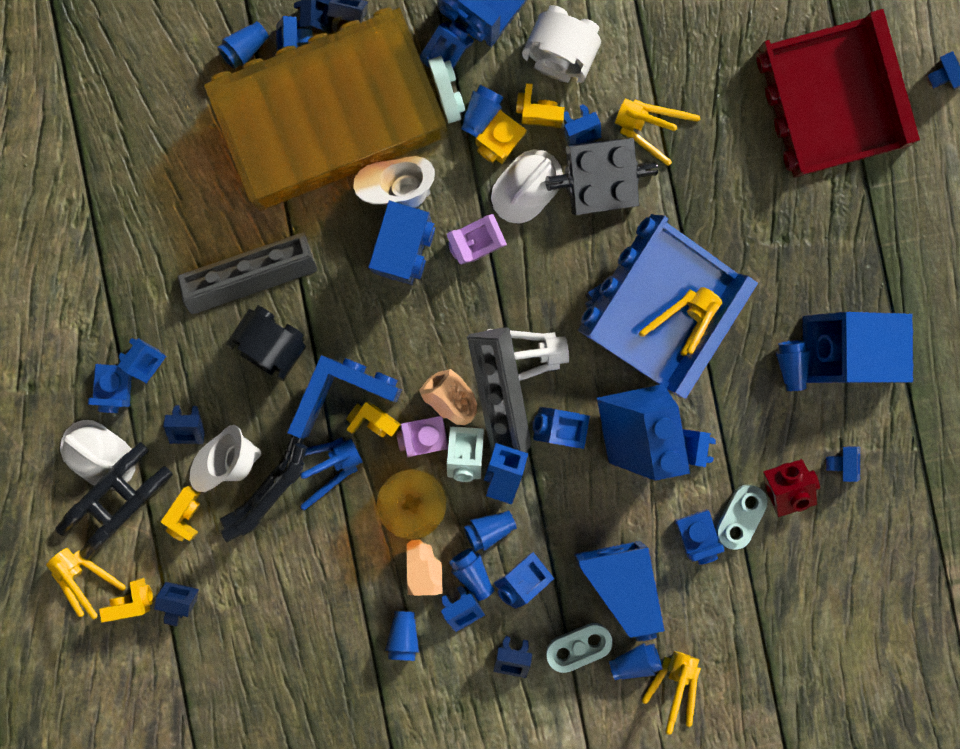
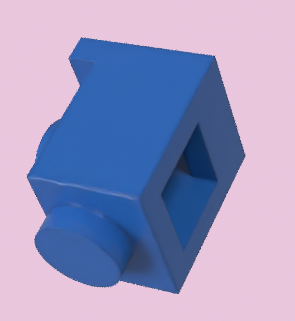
M495 444L484 477V481L490 483L486 494L487 497L509 504L513 503L523 476L528 453Z

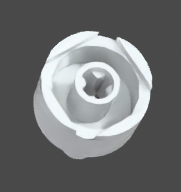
M551 5L546 12L539 14L522 51L523 58L527 61L530 56L536 61L534 68L553 79L569 83L570 78L574 77L578 78L577 83H582L601 45V39L597 34L600 28L591 20L581 19L580 21L569 16L563 8Z

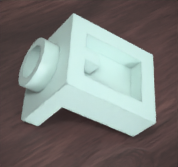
M450 426L447 477L454 478L460 482L481 479L484 429Z

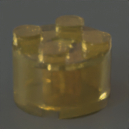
M406 468L393 474L383 484L377 498V510L383 525L395 536L406 539H417L432 533L442 522L447 508V495L441 481L432 473L419 468ZM408 494H411L414 499H421V503L417 506L418 511H413L411 507L406 508L404 506V503L408 500Z

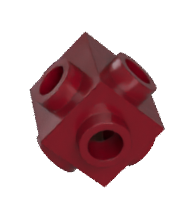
M802 459L763 471L765 491L778 517L801 512L817 505L816 490H820V483L815 471H808Z

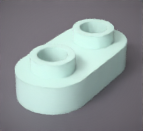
M442 56L428 60L448 124L461 120L460 113L466 110L460 92L454 93L451 82L455 81L456 77L450 60L444 62Z
M742 485L734 491L716 527L719 542L725 547L738 550L744 548L750 542L767 508V497L762 489L753 485ZM749 496H753L756 499V504L751 509H748L745 505V500ZM737 526L740 528L741 534L738 538L732 539L730 537V530Z
M598 623L587 624L553 639L546 650L547 661L551 668L557 672H571L605 657L611 650L612 637L603 625ZM596 634L600 636V642L594 646L590 645L588 638ZM560 648H567L569 655L567 658L561 659L557 656V651Z

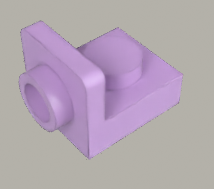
M441 416L402 423V431L396 432L400 452L406 451L407 457L448 449L444 421Z

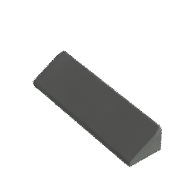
M302 232L186 272L177 277L183 303L191 314H196L317 271V266L306 234Z
M497 328L469 334L467 340L491 454L496 443L526 453L531 446V438L510 329Z

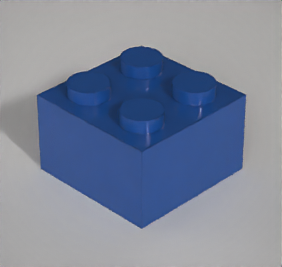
M389 200L369 269L376 275L413 285L415 278L421 279L426 263L425 257L421 255L424 246H431L436 229L434 227L435 223L431 221L430 213Z

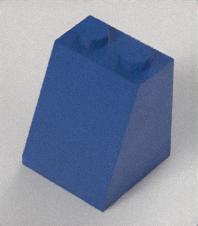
M839 312L803 316V340L806 341V347L810 349L806 383L913 382L912 314Z
M663 384L597 398L606 453L610 464L654 481L690 474L679 406Z
M636 541L574 554L579 567L630 638L636 637V641H647L657 638L656 633L665 631L649 548L644 543Z

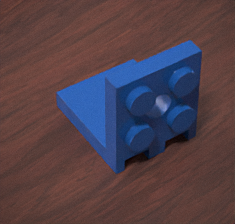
M437 0L438 9L443 15L452 21L459 20V24L464 26L473 38L480 42L485 40L486 44L492 48L527 0Z
M321 355L287 433L298 438L309 437L335 377L392 402L398 401L403 389L396 387L398 380L385 374L376 372L375 377L364 373L367 367L355 361L344 358L343 363Z

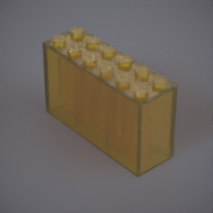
M390 7L381 9L372 15V19L361 23L359 20L350 21L342 25L339 32L331 35L327 33L317 34L308 40V44L295 48V46L284 47L276 52L275 57L265 61L261 58L251 60L243 65L244 69L232 74L230 71L218 73L211 78V82L204 84L248 199L260 211L266 210L357 174L367 165L389 161L448 138L445 120L400 7L394 10Z

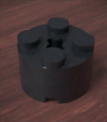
M257 305L255 310L248 309L226 342V345L233 350L237 344V349L241 351L240 356L271 376L275 371H278V379L284 381L306 348V345L303 343L305 340L303 338L304 334L289 324H286L284 328L275 323V316L271 312Z

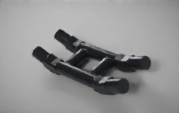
M291 435L285 454L279 461L280 463L243 505L220 518V522L224 527L221 530V534L226 543L255 530L261 523L260 520L286 489L300 477L308 448L303 445L304 438Z
M139 442L122 456L91 490L65 514L61 522L56 526V532L61 536H66L88 512L102 525L80 550L82 558L90 560L143 503L173 476L172 472L166 466H163L136 491L122 478L149 452L143 443ZM112 487L126 500L113 516L98 502Z

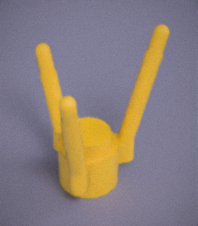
M625 98L615 120V124L622 127L620 134L634 138V141L665 165L670 166L671 160L637 134L634 129L641 131L645 122L672 131L677 130V125L649 115V112L695 122L700 121V116L645 104L636 99L633 102Z
M700 287L697 293L689 289L681 300L650 322L639 332V335L644 337L688 304L689 309L687 313L692 319L697 321V324L682 348L681 355L693 354L712 317L723 302L718 295L705 287Z
M65 548L52 557L46 566L52 572V577L60 585L77 616H84V612L79 605L80 603L92 619H96L97 613L74 581L83 572L79 566L82 564L121 591H124L126 586L90 560L82 558L80 550L73 554L69 548Z
M678 651L673 652L672 658L664 657L662 670L657 673L642 698L643 704L649 702L668 671L670 672L669 679L678 682L665 731L667 735L672 734L685 684H689L686 726H692L697 679L701 669L697 667L700 659Z

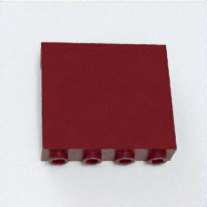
M884 9L870 12L863 19L775 43H770V40H766L759 47V53L756 54L757 67L759 72L764 73L768 85L765 86V96L768 104L774 106L777 117L774 119L775 132L778 138H783L786 151H783V160L786 169L792 171L793 178L910 147L920 141Z

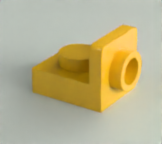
M526 83L525 93L518 92L516 113H522L521 124L561 128L565 107H559L557 102L550 100H539L537 104H531L533 84Z
M500 110L482 134L479 133L476 137V145L479 146L477 152L491 163L497 160L503 164L525 136L527 130Z
M369 401L365 402L363 406L357 403L346 419L351 423L347 428V431L351 434L357 431L364 419L370 421L367 427L383 438L386 433L391 437L394 436L401 426V423Z
M190 485L182 489L161 520V523L167 526L165 531L179 541L184 539L190 541L198 534L197 530L182 521L184 518L190 520L200 506V503L196 500L201 492H197Z
M144 578L130 582L132 601L130 595L109 599L110 605L99 609L101 623L140 616L150 611V605L153 604V593L150 585H146Z

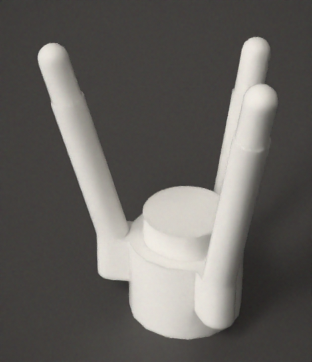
M510 330L511 338L544 341L538 343V349L514 352L515 360L539 357L541 363L547 362L544 365L518 374L519 381L546 371L560 369V364L569 363V350L565 336L556 337L555 332L542 334Z

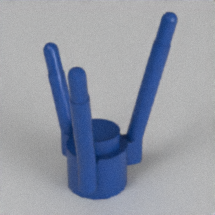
M341 437L330 443L307 448L305 456L329 450L333 451L328 453L330 459L302 472L300 475L302 479H306L332 466L335 467L336 471L343 470L301 504L302 510H306L348 475L358 471L356 465L363 463L352 438L343 441Z

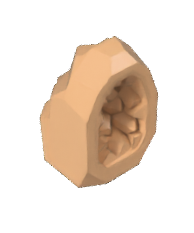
M451 369L435 373L427 379L419 390L425 403L432 406L442 418H447L456 425L471 423L477 414L478 405L474 393L463 379Z
M420 539L409 541L407 543L408 595L442 594V562L434 556L431 545L422 542Z

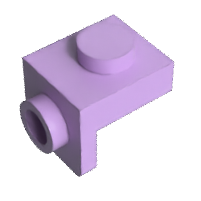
M494 214L487 215L461 229L447 233L449 250L453 257L458 260L459 264L474 262L507 245Z

